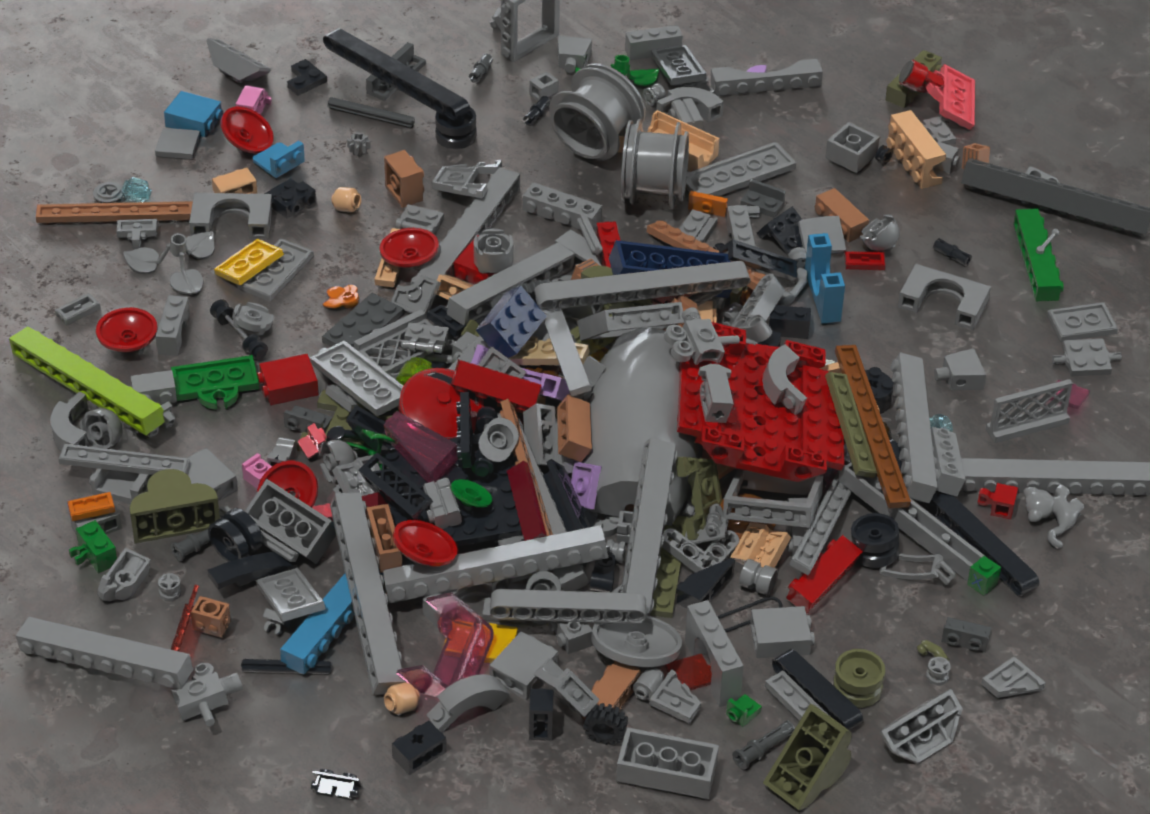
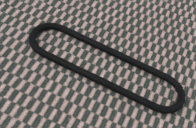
M770 596L752 602L745 606L739 607L737 609L731 610L724 614L718 615L717 617L718 619H720L722 617L728 616L730 614L749 608L751 606H754L767 600L777 601L779 603V608H782L783 604L781 600H779L778 598ZM750 620L724 630L725 632H729L731 630L737 629L744 625L750 624Z

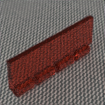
M194 585L188 604L185 603L170 650L180 651L191 617V610L194 607L193 603L199 588L198 585Z

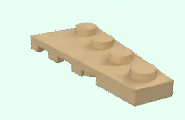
M531 336L516 355L508 358L518 366L559 365L551 340H538L536 336ZM575 343L583 364L589 355V347L585 344Z

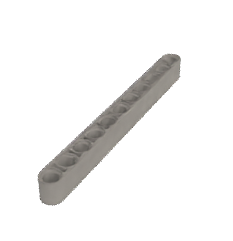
M743 261L543 283L535 287L534 293L540 309L548 311L736 289L747 286L751 279Z

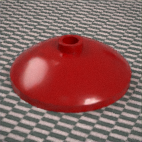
M235 106L227 109L222 115L220 122L223 134L237 149L247 153L258 154L272 145L273 131L271 126L256 111L246 107Z
M404 228L388 234L381 241L379 249L381 257L387 263L396 267L411 268L430 261L437 254L439 243L437 237L428 230Z
M133 307L119 308L105 314L98 321L96 336L98 341L110 350L133 352L144 348L154 340L158 330L157 321L152 314L143 309Z
M294 460L283 461L272 466L262 476L257 492L265 480L268 479L291 495L296 493L295 497L308 506H314L318 496V481L314 472L304 463Z
M407 520L399 523L393 532V541L398 550L415 563L429 567H440L450 564L457 555V545L453 538L443 529L431 523Z

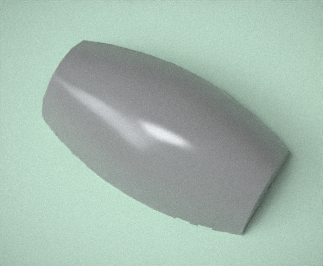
M638 328L623 333L600 361L606 369L592 388L591 392L593 393L587 401L590 403L592 450L582 460V463L602 466L597 485L594 509L587 508L592 512L619 516L620 510L624 511L626 505H635L644 443L650 438L675 443L677 457L700 459L702 445L695 443V436L677 432L680 361L671 355L673 345L665 341V330L659 328ZM676 461L672 465L671 472H674V478L668 490L671 498L665 510V514H667L666 525L671 526L681 513L691 492V486L688 482L689 475L678 477Z

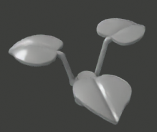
M213 231L203 232L187 238L183 234H174L171 236L170 244L166 245V249L160 258L154 249L147 247L124 251V258L129 267L138 273L147 274L156 270V264H161L170 250L173 256L180 257L181 272H175L171 275V287L180 293L196 294L202 289L203 278L196 269L185 271L183 255L186 252L187 255L191 254L197 259L211 256L214 252Z

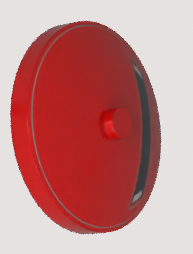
M431 368L420 371L408 379L402 388L399 398L401 418L407 428L421 439L432 442L457 437L456 417L460 416V414H457L456 402L460 401L461 391L455 390L456 385L451 384L454 370ZM468 389L474 433L477 430V412L480 408L484 407L483 398L475 396L476 391Z

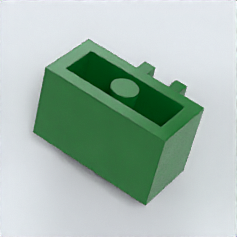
M96 520L76 528L78 546L69 549V555L71 558L74 557L75 564L80 565L88 559L98 574L110 569L117 560L116 547Z

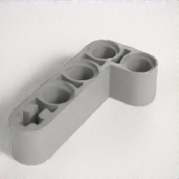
M767 274L759 281L731 327L746 330V339L762 342L772 334V329L766 323V320L784 293V288L773 274Z

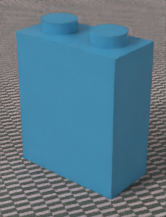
M180 91L164 111L165 127L200 131V136L206 138L209 132L213 131L217 122L221 120L223 115L221 101Z

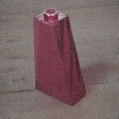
M398 411L386 420L384 424L385 434L395 440V444L392 445L427 483L439 480L458 460L457 444Z

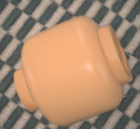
M339 187L332 195L331 201L338 212L351 213L360 207L361 195L355 188Z
M404 682L388 688L384 696V704L393 714L401 715L416 709L420 695L412 684Z

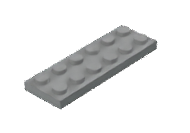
M777 142L688 172L686 189L689 193L694 191L720 196L748 186L751 179L760 182L796 169V162Z
M342 341L310 357L311 364L376 416L385 414L387 411L399 406L403 385L346 341Z

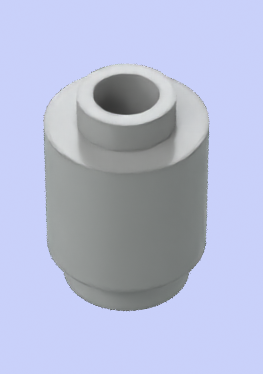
M649 667V669L643 671L633 685L634 693L639 699L650 700L663 682L664 674L656 667Z

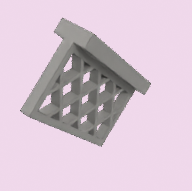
M420 309L355 340L354 348L378 367H380V363L391 364L389 367L382 369L387 374H391L430 355L427 354V351L412 352L399 349L408 323L432 324L426 319V313ZM447 339L445 347L449 345V339ZM396 345L395 349L384 348L385 346ZM379 353L378 357L370 356L372 354ZM382 354H393V358H382ZM397 355L408 356L405 359H396Z
M1068 379L995 398L991 423L986 424L985 430L994 443L1069 424L1070 417L1067 414L1073 384L1072 381ZM1064 388V390L1059 395H1056V393L1060 389ZM1046 393L1040 400L1037 399L1041 394ZM1054 397L1048 405L1045 404L1050 398ZM1028 398V399H1027L1026 401H1024L1021 405L1018 404V403H1019L1020 401H1022L1023 399ZM1033 402L1036 403V404L1033 405L1029 410L1026 409V408H1027L1028 406H1030ZM1009 403L1004 409H1000L1002 404ZM1014 407H1017L1012 414H1008Z

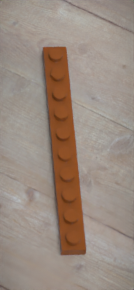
M836 346L835 354L842 374H847L888 509L909 507L911 500L857 346Z

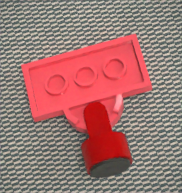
M913 59L904 65L899 76V83L912 91L931 95L940 102V115L956 122L961 127L969 130L975 125L974 79L946 64L942 66L940 71L935 70L934 72L929 71L927 66Z

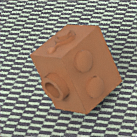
M200 596L191 610L193 630L222 638L231 622L229 604Z

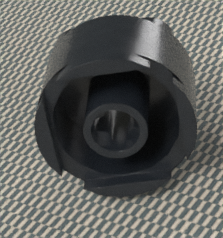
M871 367L869 370H865L880 414H882L890 407L894 382L880 368Z

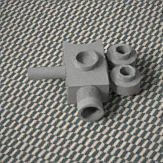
M694 307L683 311V327L670 325L664 334L665 341L673 345L671 349L673 358L680 362H687L692 357L695 365L702 361L720 363L725 353L722 345L739 344L740 341L738 335L718 337L711 320L701 319L698 310Z
M209 663L196 665L182 689L171 687L182 720L202 714L207 726L215 724L210 710L228 704L226 697L228 694L243 690L237 672L219 679L217 672L214 671L213 666Z

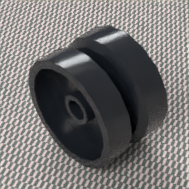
M471 107L467 114L455 121L436 112L435 134L436 140L441 146L448 149H463L475 142L477 136L476 113Z
M233 508L224 514L223 518L209 525L208 536L211 544L227 562L247 557L263 545V535L254 519L242 509Z
M871 513L860 516L853 522L851 526L852 543L863 551L857 563L866 567L878 568L890 565L898 558L900 553L899 527L893 518L885 514Z

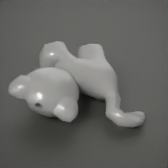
M1062 484L1056 488L1054 497L1045 490H1039L1035 487L1025 488L1023 492L1026 497L1025 504L1029 520L1036 522L1054 514L1059 526L1048 531L1047 540L1052 546L1058 549L1061 548L1063 543L1056 539V535L1062 534L1074 526L1077 519L1081 516L1080 511L1084 509L1083 503L1076 498L1068 502L1066 496L1070 492Z

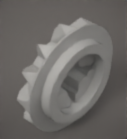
M102 183L93 191L94 200L99 203H116V201H121L122 197H124V189L118 183Z

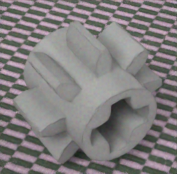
M356 132L351 135V139H347L349 152L356 156H362L367 153V149H371L368 136H365L364 133Z

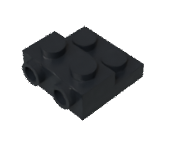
M292 178L264 193L272 194L273 209L287 219L316 202V190L304 181L297 183Z

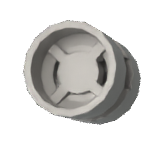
M748 559L741 571L739 585L750 590L755 587L758 593L769 596L775 587L779 570L768 565L761 567L760 562Z

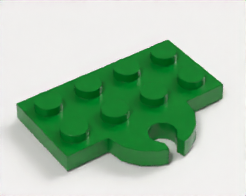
M253 355L171 367L177 401L198 398L203 406L217 409V400L215 399L224 398V407L227 408L236 402L239 392L259 389Z

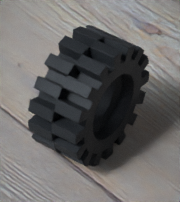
M601 703L600 707L596 704L587 714L583 730H585L586 735L590 734L589 738L591 740L595 738L597 743L603 741L604 745H607L608 742L611 745H615V742L620 743L624 738L628 717L625 716L624 711L619 712L620 708H612L611 704H608V707L605 706V703Z

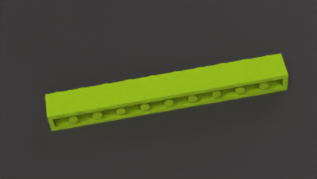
M27 326L9 338L13 355L76 393L80 391L86 394L87 400L100 408L112 410L121 421L144 435L149 434L165 423L164 410L159 403H155L147 398L146 395L140 394L131 386L125 385L119 379L110 376L104 370H100L91 362L85 361L79 355L70 352L64 346H60L52 339L42 335L39 331H35Z

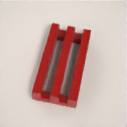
M845 251V269L885 270L884 252Z

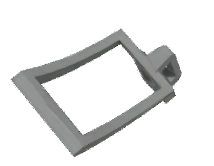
M899 553L897 559L903 561H934L931 572L902 573L886 570V566L881 567L879 571L884 576L899 579L921 580L939 577L946 585L956 576V573L943 561L944 557L940 554L917 556ZM940 568L948 577H946V576H945L940 570H938V569Z

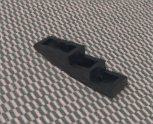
M268 552L229 561L207 571L209 578L219 590L233 583L240 587L257 579L298 568V564L293 561L289 562L275 552Z

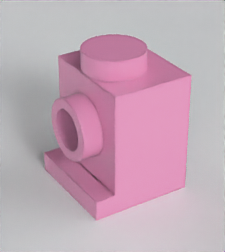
M257 453L242 463L243 479L257 489L262 476L272 466L261 459V455Z

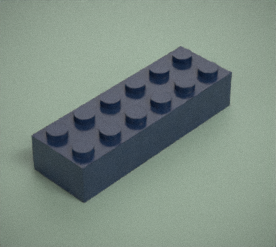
M619 240L615 241L609 256L613 275L731 262L728 260V254ZM732 289L723 290L722 293L715 297L729 298Z

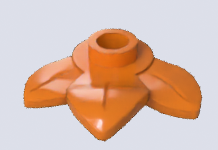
M350 284L344 288L340 286L329 288L327 295L330 298L322 305L327 308H338L342 305L344 308H353L359 303L358 289L355 285Z

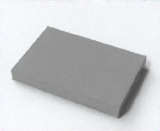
M1104 302L1053 309L1047 312V317L1060 342L1113 335L1118 332V327Z

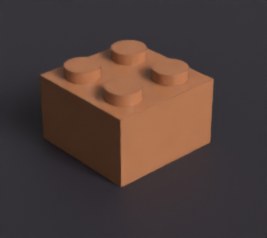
M405 150L384 156L385 186L401 207L404 208L408 204L412 205L423 201V192L425 190L422 178L424 177V172L415 163L414 158Z

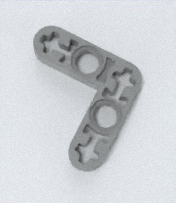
M667 529L662 534L664 535L662 547L695 573L705 569L703 566L707 561L710 562L709 567L725 561L739 543L738 535L733 531L726 530L725 538L714 541L703 551L674 529ZM727 540H730L731 542H729V543L727 544V546L725 547V546L723 545L724 542L727 541ZM683 550L691 551L693 556H686ZM712 550L719 551L722 557L714 556Z

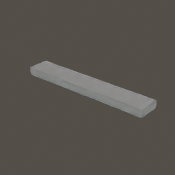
M64 444L59 456V464L154 475L165 469H177L187 474L190 458Z

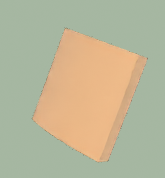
M750 522L730 558L735 559L736 562L742 565L748 559L760 562L761 567L768 565L775 568L791 537L787 532L770 530L767 525Z

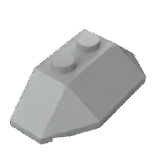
M207 39L213 66L219 68V72L222 74L233 76L232 79L240 83H243V81H253L271 71V68L222 40Z
M949 689L889 723L880 731V734L891 753L917 764L953 742L959 716H961L963 709L952 689Z

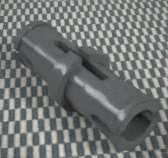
M483 54L480 61L475 63L473 71L469 74L472 82H479L482 75L487 73L489 65L493 62L490 54Z

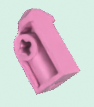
M246 85L235 105L252 109L261 115L265 105L272 103V98L268 96V92L264 88Z

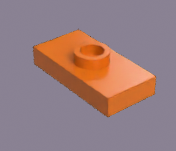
M690 191L688 210L725 217L727 214L728 198Z
M111 492L67 501L72 521L115 512Z

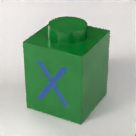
M981 557L970 567L967 585L985 596L998 585L1001 567L987 557Z

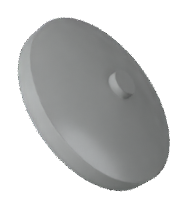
M646 616V619L638 624L595 623L591 635L594 647L604 656L623 664L639 667H655L671 663L680 655L682 646L681 636L672 626L650 616Z

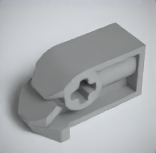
M708 364L700 367L698 374L701 376V381H703L700 386V399L705 422L726 423L734 404L728 382L731 370L719 364Z
M125 548L107 574L101 578L97 591L99 598L109 602L116 599L127 600L131 598L149 574L151 559Z

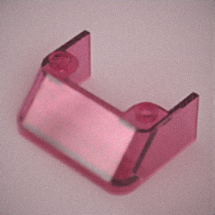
M452 592L426 599V602L441 614L438 619V630L446 638L434 672H430L423 665L398 669L396 672L402 679L412 684L418 692L437 697L443 690L461 679L479 675L494 637L491 625Z

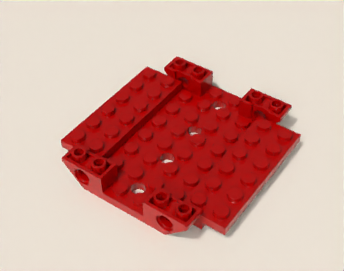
M712 322L718 337L738 335L740 341L739 344L722 345L725 353L720 363L702 361L695 365L692 357L687 362H680L677 432L695 436V443L701 444L717 464L790 481L800 482L824 474L827 471V467L842 470L844 466V436L825 377L829 371L819 369L826 364L825 349L786 340L784 343L800 357L794 372L788 374L787 378L807 397L802 411L795 415L782 402L774 405L763 387V373L775 350L746 343V330ZM708 364H719L731 370L728 382L734 404L726 423L705 422L700 399V386L703 382L698 374L700 367Z

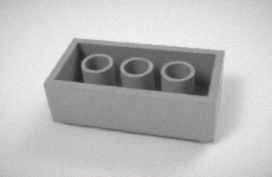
M268 479L265 480L245 510L260 528L315 564L318 563L337 535L332 520Z
M627 727L617 762L616 781L709 799L718 763L719 745Z

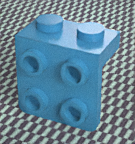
M297 141L287 147L283 143L278 142L255 155L253 162L273 177L278 178L305 162L304 144Z

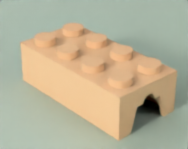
M655 111L647 132L674 134L678 122L681 123V135H684L685 131L689 132L688 171L691 172L706 167L718 157V137L661 111Z
M911 110L891 115L888 125L889 134L886 140L888 148L893 150L896 158L900 160L905 170L911 174L913 180L917 182L921 189L942 184L943 178L938 177L932 169L933 166L945 161V152Z

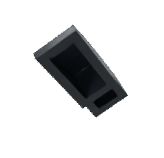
M357 405L346 419L352 430L376 452L378 440L370 439L361 433L362 429L391 437V424ZM383 441L381 450L396 448L391 443Z

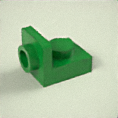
M746 694L736 701L732 698L727 701L726 715L730 720L737 722L742 727L762 711V706Z

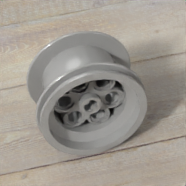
M598 63L588 64L578 70L572 78V92L562 91L555 94L549 105L551 123L560 140L578 155L598 160H607L614 157L620 147L619 136H625L628 121L633 120V123L636 124L637 120L641 119L643 123L646 115L643 99L635 86L617 70Z
M638 119L636 124L633 123V120L628 121L622 157V203H626L627 199H629L630 204L633 206L638 193L669 196V206L671 209L674 208L676 197H679V201H683L688 170L689 132L685 131L684 135H681L680 122L676 124L674 134L643 132L641 119Z

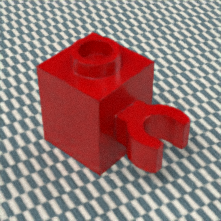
M997 483L995 493L986 488H980L977 504L982 506L992 505L991 516L1011 520L1018 487Z

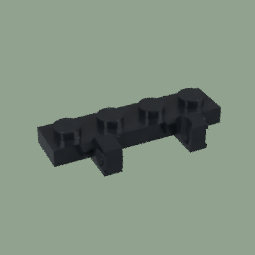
M461 392L460 401L456 402L457 414H460V416L456 417L458 429L457 443L461 444V446L457 447V458L460 468H471L473 463L471 404L469 392Z

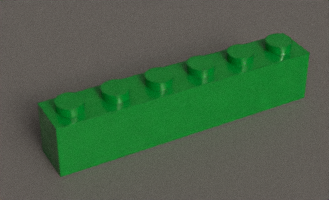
M1039 209L1015 210L1013 226L1035 301H1059L1060 293L1064 290V284L1059 279L1060 271L1055 265L1056 258L1055 255H1052L1051 242L1044 248L1043 254L1036 253V248L1042 246L1048 239V231L1044 229V218L1040 216Z

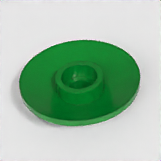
M458 479L453 481L450 486L452 493L465 506L487 507L492 502L491 494L475 482Z

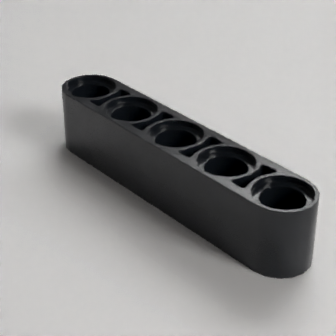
M789 649L772 660V667L776 674L784 671L830 717L849 731L863 722V715L858 707L797 651Z

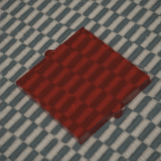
M702 653L665 665L668 674L671 670H674L679 681L682 684L685 683L690 691L711 685V666L706 663Z

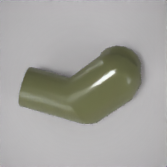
M928 640L921 641L922 643L917 646V650L923 656L930 652L934 657H943L948 661L950 660L940 646Z

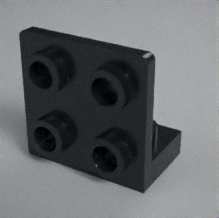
M792 206L768 222L757 234L761 239L766 235L769 237L773 235L789 256V252L792 249L803 246L798 222L803 219Z

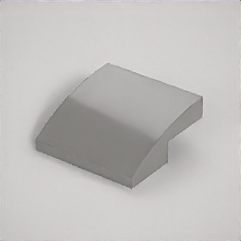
M839 216L815 217L798 222L802 245L806 250L808 235L828 233L832 245L831 254H844L846 251Z
M492 346L478 363L479 366L521 379L526 374L525 370ZM489 396L491 399L496 401V397Z
M373 455L357 458L353 463L339 465L332 470L343 493L360 492L361 496L377 492L364 480L358 471ZM378 463L371 468L372 471L381 470Z

